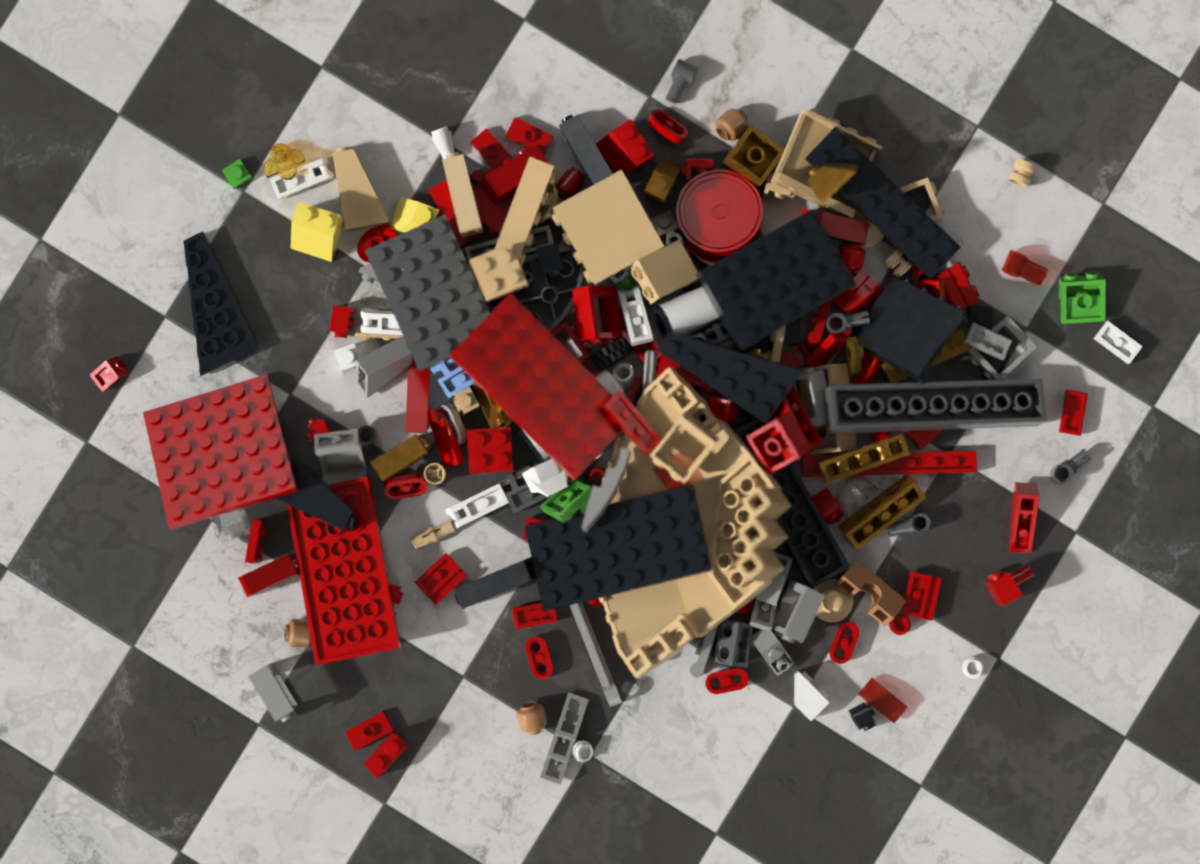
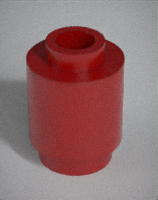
M571 167L570 170L567 169L555 185L558 195L565 200L575 196L584 184L583 180L586 176L575 167Z

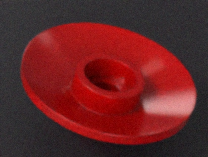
M378 225L366 231L357 245L359 257L363 261L370 263L365 250L396 237L395 231L386 225Z

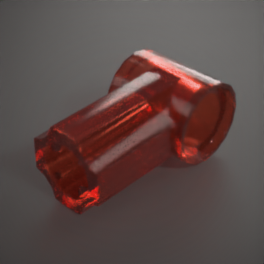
M1010 250L1001 271L1012 277H1020L1041 286L1047 275L1048 268L1028 260V257L1019 252Z

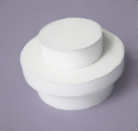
M969 657L962 664V672L971 679L980 677L984 671L983 662L976 657Z
M585 740L576 742L572 749L573 758L578 762H585L591 759L593 755L591 744Z

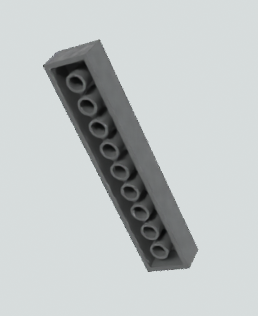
M1042 379L926 382L925 384L919 382L831 385L824 391L828 434L1032 427L1046 422Z

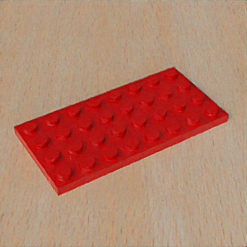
M511 293L449 355L573 480H576L623 430L602 406L613 395Z
M369 476L329 484L331 488L358 511L357 524L350 532L342 531L287 504L315 665L401 648Z

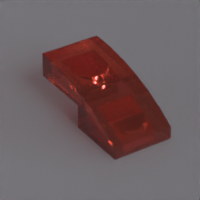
M873 678L868 681L858 694L894 724L908 708Z

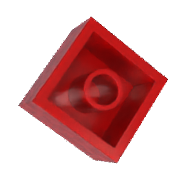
M791 411L786 412L746 436L768 475L813 449Z
M511 427L491 430V428L467 430L470 474L514 471Z

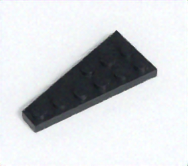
M203 231L183 240L201 377L260 349Z
M673 331L667 333L657 348V351L765 424L804 370L736 349L718 346L715 343L697 340L694 337Z

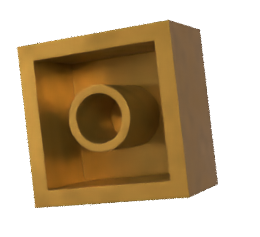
M751 124L724 158L722 164L731 171L743 175L758 188L778 163L784 149Z

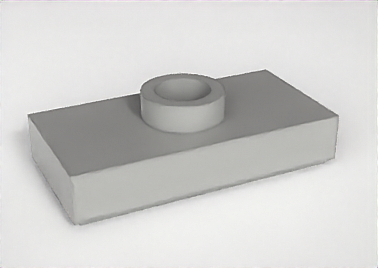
M973 322L963 343L1000 360H1004L1013 340Z

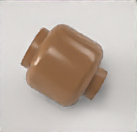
M727 110L716 120L717 134L725 141L738 139L748 128L747 116L741 110Z
M291 619L289 624H285L284 640L288 642L289 646L309 647L311 645L307 619Z
M528 701L520 705V709L516 713L520 729L523 732H529L530 735L541 733L542 729L547 725L544 707L536 701Z

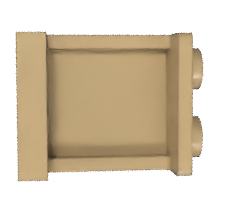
M680 239L638 259L630 266L633 277L639 282L642 293L649 300L650 304L698 280L696 276L698 272Z

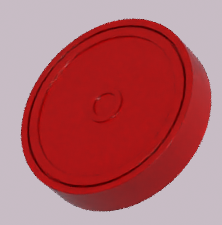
M715 169L700 173L683 187L678 197L676 219L679 232L685 242L697 252L711 257H727L752 243L758 236L763 220V204L760 194L750 180L737 172Z

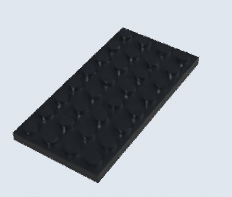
M693 484L608 505L602 516L588 532L582 530L585 514L581 512L575 513L571 519L564 523L555 518L525 526L542 608L545 612L713 571Z

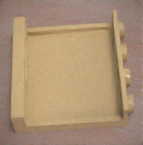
M810 108L801 111L771 183L838 216L853 218L856 210L852 208L853 205L838 191L822 204L807 183V180L811 177L808 173L813 167L805 158L834 127L849 139L870 161L873 160L876 151L882 150L883 147L876 144L877 140L865 136L864 138L858 135L859 131L851 127L844 128L838 120L833 118L827 119L821 116L822 113L816 109Z
M622 170L552 208L554 212L551 215L557 227L559 225L562 226L565 232L562 234L563 239L567 245L572 244L575 250L572 254L577 264H583L586 270L583 274L589 284L593 282L594 286L631 266L638 259L664 247Z

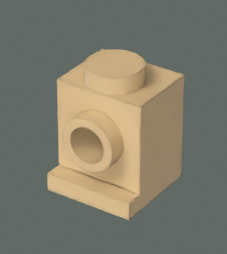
M770 172L763 196L767 197L768 193H770L772 198L784 200V198L789 197L794 198L795 194L771 183L774 173Z
M470 387L454 394L455 396L452 397L461 417L481 407Z

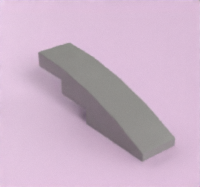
M621 448L616 468L607 466L602 488L593 485L582 524L584 532H588L615 496L632 454L630 449Z
M568 692L540 776L541 780L561 785L589 699Z

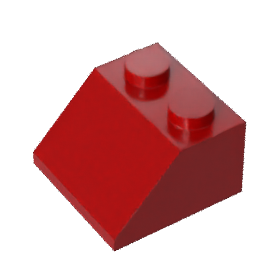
M631 119L612 130L596 143L612 174L622 170L626 177L654 159V154Z

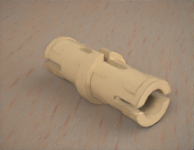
M449 519L434 528H427L428 531L410 539L416 551L433 542L435 544L438 543L439 539L449 534L455 533V529Z

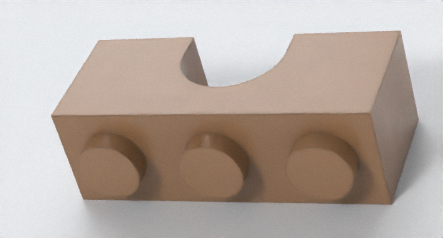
M855 559L850 564L851 567L842 573L834 585L850 598L859 591L867 593L872 599V607L868 613L885 627L895 618L906 600L897 591L889 587L880 577L871 572L865 564Z

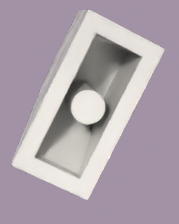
M373 338L334 350L341 371L347 372L355 369L356 360L380 348V344L377 338Z

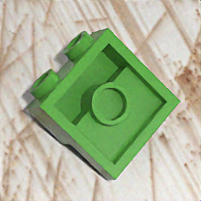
M1089 271L1086 272V276H1078L1077 273H1065L1064 277L1059 278L1061 323L1105 321L1106 279L1103 275H1099V272Z
M570 478L568 480V487L554 493L540 508L544 513L564 523L571 519L576 511L583 514L586 513L593 486H587L582 480L577 481Z

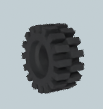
M623 337L591 355V358L598 370L602 371L629 356L633 351L626 338Z

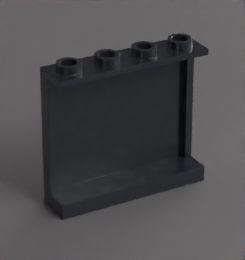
M893 276L868 311V316L864 317H869L870 324L859 325L850 336V340L856 348L925 384L929 378L926 370L962 321L967 324L969 321L964 314L965 310L960 306L948 304L939 295L936 297L930 295L927 289L921 286L919 288L913 286V283L904 277L900 279Z

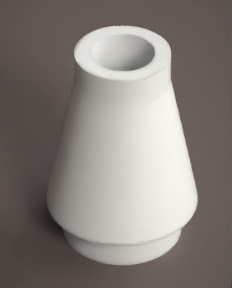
M448 126L431 132L433 136L431 139L443 159L446 158L447 154L454 153L452 132L449 131Z

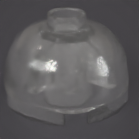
M854 475L849 478L845 477L837 484L839 487L835 493V500L842 514L849 518L854 515L853 511L858 508L860 510L871 502L877 495L875 491L879 489L871 480L864 476Z

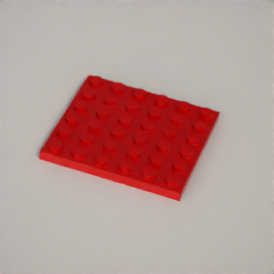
M267 374L143 412L167 523L171 530L297 491L270 379Z

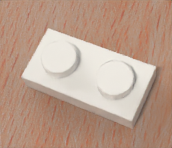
M1109 321L1103 324L1093 338L1127 364L1131 363L1143 347Z

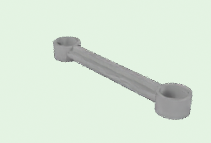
M583 603L570 605L609 706L612 707L622 703Z

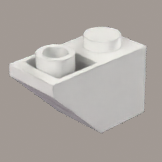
M796 671L794 673V705L812 721L829 704L826 700L829 695L821 687L816 689L811 684L813 679L805 671L802 674Z

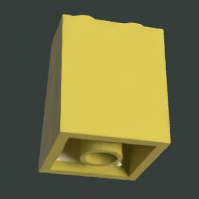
M298 202L291 225V249L332 262L345 225L344 219L339 214Z

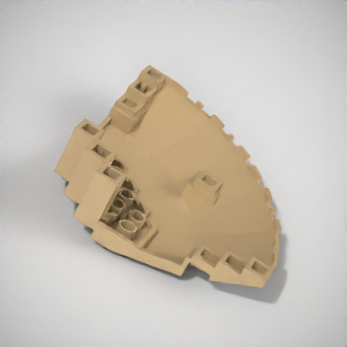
M671 367L667 368L644 390L637 402V411L662 440L685 411L720 439L689 479L683 483L673 479L670 475L671 472L665 468L658 467L653 462V458L650 455L656 447L647 455H644L622 430L616 436L612 448L614 452L611 461H608L607 465L612 468L617 467L621 448L630 449L632 454L625 475L609 505L693 484L713 571L599 598L607 614L605 616L607 623L611 625L616 649L635 678L643 677L679 653L694 637L706 635L759 595L772 583L771 580L785 569L773 553V550L788 538L776 521L780 515L791 507V504L781 492L782 488L771 474L768 475L759 459L732 428L723 420H718L706 405L707 402ZM705 414L706 420L702 422L701 417ZM680 426L662 449V452L688 471L707 446ZM679 632L683 633L682 639H680L678 636Z

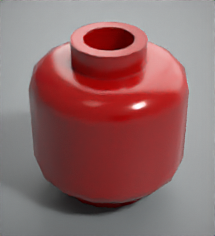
M844 242V245L839 246L840 257L849 273L853 275L855 271L862 270L866 252L861 248V244Z

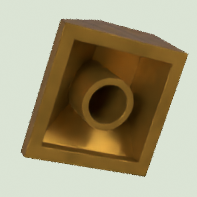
M824 163L821 167L816 165L808 173L811 177L807 180V183L823 204L855 174L858 166L856 164Z

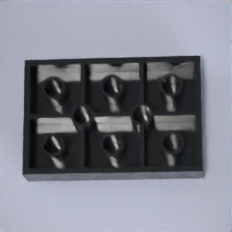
M814 209L809 210L696 274L739 351L856 286Z

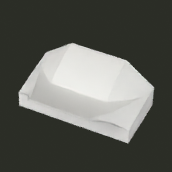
M552 458L522 473L531 493L538 492L548 497L568 487L569 475Z

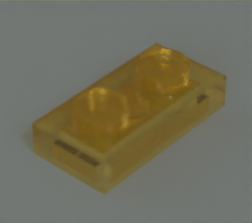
M856 337L847 338L844 364L847 363L849 382L858 381L859 372L862 371L861 358L864 357L862 345L858 344Z

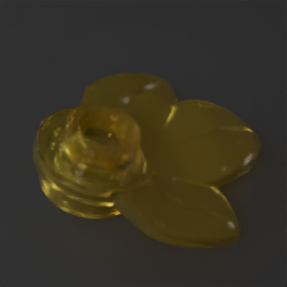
M283 143L275 144L271 148L270 158L264 163V174L267 178L279 174L284 180H291L297 173L296 165L304 163L305 157L300 150H291Z

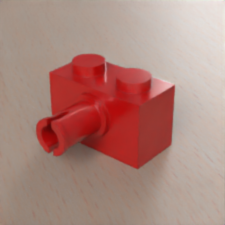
M1026 564L1012 574L996 570L987 576L988 580L984 583L996 604L1005 606L1022 596L1017 585L1033 577L1034 574Z

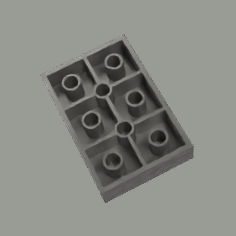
M445 214L365 250L420 372L452 359L449 355L490 314Z

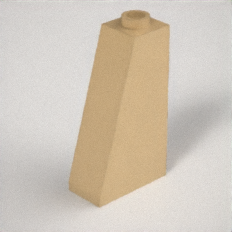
M350 147L338 148L337 152L332 153L346 231L350 232L378 225H389L390 221L354 149H350Z
M458 152L447 154L446 158L442 159L461 236L464 238L483 233L464 155H459Z

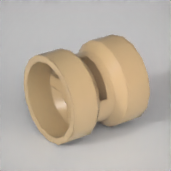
M1016 159L1014 172L1010 173L1008 180L1016 185L1029 187L1031 182L1029 177L1035 172L1036 166L1028 161Z
M899 249L883 263L887 268H891L894 271L893 275L898 278L914 265L910 260H906L903 257V253Z
M431 463L426 466L424 478L428 483L438 485L446 479V469L441 464Z

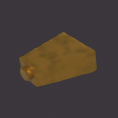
M662 158L647 184L644 197L664 206L682 167Z

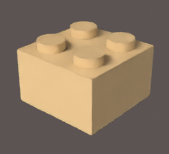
M511 243L470 259L487 302L529 286Z

